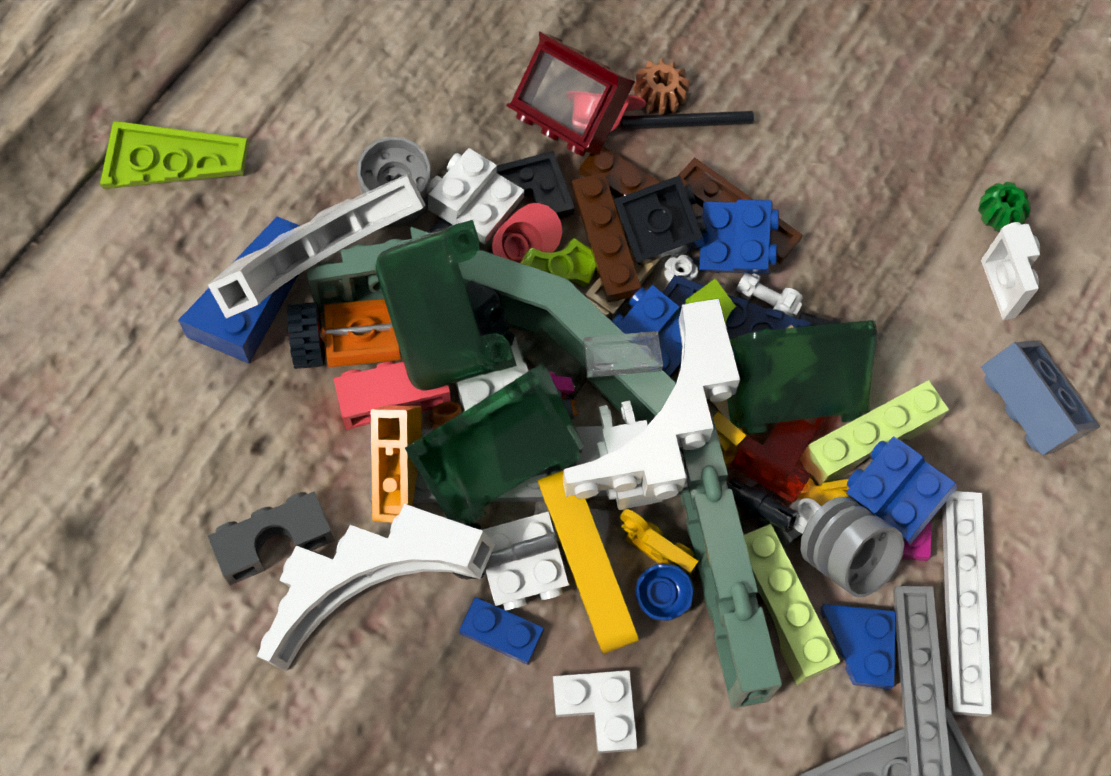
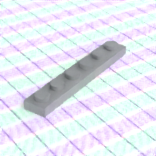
M895 586L893 597L894 609L896 611L895 621L908 776H952L934 589L927 586Z

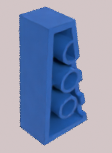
M276 216L236 260L267 247L279 235L300 225ZM298 275L271 293L260 304L227 319L210 288H208L178 321L187 338L250 364Z

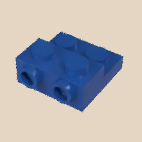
M737 200V203L703 202L702 218L708 235L703 236L704 246L700 248V272L769 274L770 265H776L777 244H771L772 230H778L779 210L773 209L772 200Z
M654 285L647 291L642 287L630 300L629 304L633 308L625 317L619 314L612 322L671 378L681 366L682 343L679 328L681 310L676 303Z
M893 436L888 443L882 440L874 447L870 455L873 461L864 471L857 469L848 479L847 487L849 489L846 493L848 497L869 510L873 516L880 517L900 531L903 540L910 545L958 487L956 482L925 462L922 455Z

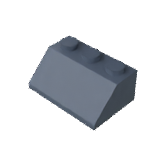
M1039 340L1014 342L981 366L986 374L984 379L988 387L993 392L1000 394L1006 403L1004 408L1013 421L1020 423L1027 433L1025 435L1027 443L1034 451L1040 452L1042 456L1055 453L1100 427Z

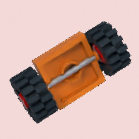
M428 291L399 294L402 322L401 319H397L395 298L324 305L325 326L323 327L317 302L287 305V328L294 369L324 366L323 342H326L328 368L401 360L399 334H402V329L406 357L420 354H435L433 315L430 312Z

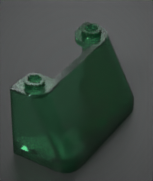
M473 220L458 223L393 246L381 252L375 262L376 274L408 378L415 388L422 391L437 389L517 366L511 345L504 336L488 334L480 337L458 264L474 258L478 252L479 238Z
M876 320L766 330L729 339L740 377L735 395L727 399L730 422L738 429L745 428L746 435L768 432V424L828 416H841L842 423L852 422L863 416V413L869 412L878 339Z
M542 363L404 449L447 519L458 523L464 520L466 525H469L486 514L483 507L492 500L544 469L559 464L561 469L580 459L581 455L578 451L584 446L551 375Z

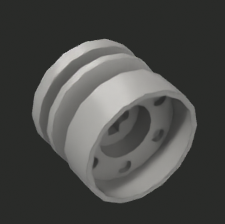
M386 137L374 141L364 149L358 160L357 167L360 195L408 173L411 174L425 206L423 209L387 225L392 227L412 224L421 218L428 209L427 188L431 182L430 163L426 153L419 145L404 137Z
M837 497L827 501L811 517L801 537L800 550L805 561L827 577H830L832 581L854 597H866L879 590L894 574L903 555L904 540L902 533L880 517L873 516L869 510L859 505L850 497Z

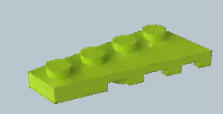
M113 121L100 185L103 189L244 175L249 142L247 138Z

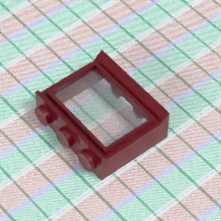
M539 31V44L511 103H507L506 106L516 111L515 117L523 123L531 126L536 123L541 126V133L556 141H559L561 138L568 142L566 146L568 150L580 156H584L586 152L599 155L635 81L611 71L610 67L601 62L584 56L582 51L563 44L561 39Z

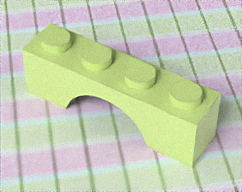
M928 380L807 445L800 457V461L816 486L822 485L825 482L835 481L869 458L872 450L880 441L884 440L888 443L893 436L899 440H910L936 426L949 409Z
M769 524L745 534L744 539L758 593L772 616L780 641L781 654L796 684L800 685L831 671L840 663V660L772 525Z

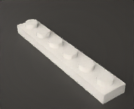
M954 491L942 506L948 704L951 713L954 715L988 717L992 714L982 493Z

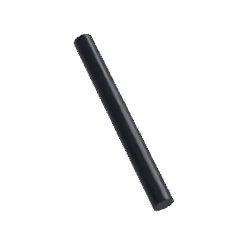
M753 111L623 116L621 127L622 130L753 124L754 114Z

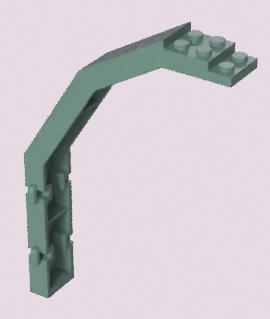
M410 227L411 239H391L386 243L375 245L357 244L349 249L341 250V263L323 262L307 269L313 301L317 302L320 313L325 312L324 305L386 298H395V301H400V293L428 291L429 299L433 300L427 283L437 275L450 283L456 282L461 287L470 280L483 287L488 286L499 296L501 301L499 305L504 307V317L510 327L545 338L620 413L621 403L630 400L635 422L647 420V424H649L662 410L676 385L656 363L568 279ZM711 417L713 431L709 442L694 450H685L683 447H679L683 454L688 475L686 481L688 487L683 488L679 492L682 507L685 506L687 514L686 525L694 558L699 561L697 570L709 619H712L715 629L713 636L731 709L769 702L782 683L763 609L758 606L756 599L758 590L732 489H728L726 478L728 473L714 419Z

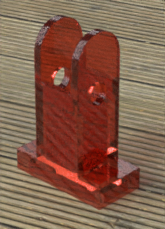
M799 393L794 396L764 445L746 436L730 464L733 468L791 503L796 501L812 475L796 464L828 413V410L824 408L814 425L793 414V410L802 397Z

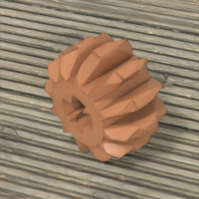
M661 57L658 65H655L648 60L645 69H639L636 73L633 92L634 95L643 98L647 102V113L655 109L658 110L660 115H663L667 109L674 114L678 106H683L686 102L690 83L688 79H685V69H676L675 61L667 65L664 64Z

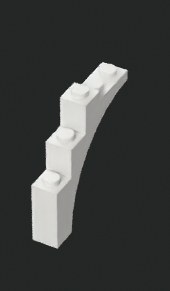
M408 173L353 199L349 198L319 212L310 222L279 235L267 247L234 261L211 281L208 287L227 319L260 304L283 284L333 253L384 226L423 209L425 203L411 174Z
M719 299L682 305L679 317L682 343L681 369L676 385L664 407L642 432L621 448L592 462L564 469L563 485L566 497L575 495L579 499L590 498L602 490L614 488L616 492H624L634 489L637 484H642L645 498L655 496L656 499L663 500L672 498L683 490L686 475L679 447H683L685 450H694L710 441L713 424L707 399H710L712 402L729 399L732 395H735L740 381Z
M404 504L400 514L394 518L391 524V533L388 538L350 525L346 534L338 542L337 553L334 559L296 546L292 555L286 560L280 577V581L290 587V589L281 600L277 616L270 630L261 641V648L257 657L277 668L287 671L302 644L322 620L343 602L366 588L396 576L426 571L454 572L480 579L495 547V543L479 529Z

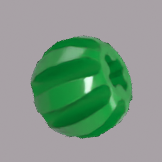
M1005 182L1003 185L1001 183L992 185L980 198L978 211L982 214L981 220L986 226H992L994 231L1000 232L1001 228L1010 223L1020 222L1023 225L1030 215L1031 203L1027 200L1029 195L1024 189L1017 188L1015 183Z

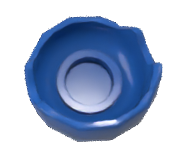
M659 563L649 567L640 575L635 587V597L640 609L650 618L669 621L678 618L690 609L695 589L690 576L679 566Z

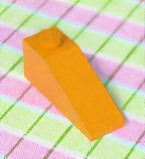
M385 405L371 410L372 522L392 523L394 518L400 514L404 504L413 507L422 443L421 406Z

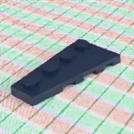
M674 275L662 293L676 303L681 310L682 305L686 304V299L705 285ZM728 295L736 306L726 321V329L733 353L766 328L775 337L792 325L801 338H803L812 325V322L803 319L799 320L785 315L783 312L771 308L767 309L737 296ZM762 350L743 363L765 379L772 370L771 364Z

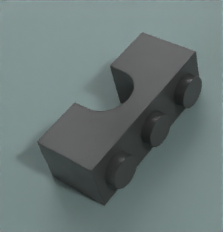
M315 491L309 494L306 492L294 494L286 500L285 504L273 509L272 507L258 509L251 514V518L239 523L235 521L227 522L217 527L215 533L208 535L223 577L229 585L265 571L260 558V551L263 544L273 536L282 535L289 537L294 541L295 546L309 551L335 541Z

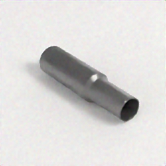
M551 532L492 552L489 561L491 566H495L511 560L518 561L558 549L554 534Z

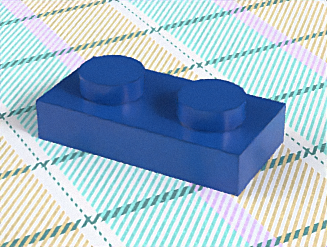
M475 597L459 629V634L528 665L544 628Z

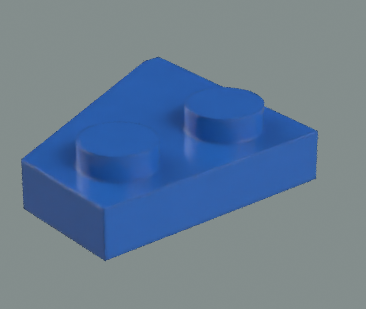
M823 604L820 607V613L822 618H826L835 638L833 642L839 655L845 660V669L852 684L892 689L895 677L896 611Z

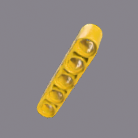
M564 470L538 479L537 482L596 639L604 655L638 642L639 639L586 499L576 498L575 495L566 497L563 485Z

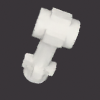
M744 273L736 288V291L742 293L741 297L749 300L753 295L773 305L774 310L783 312V314L793 318L797 316L803 299L798 291L792 288H785L782 294L760 284L761 276L755 273L752 275Z

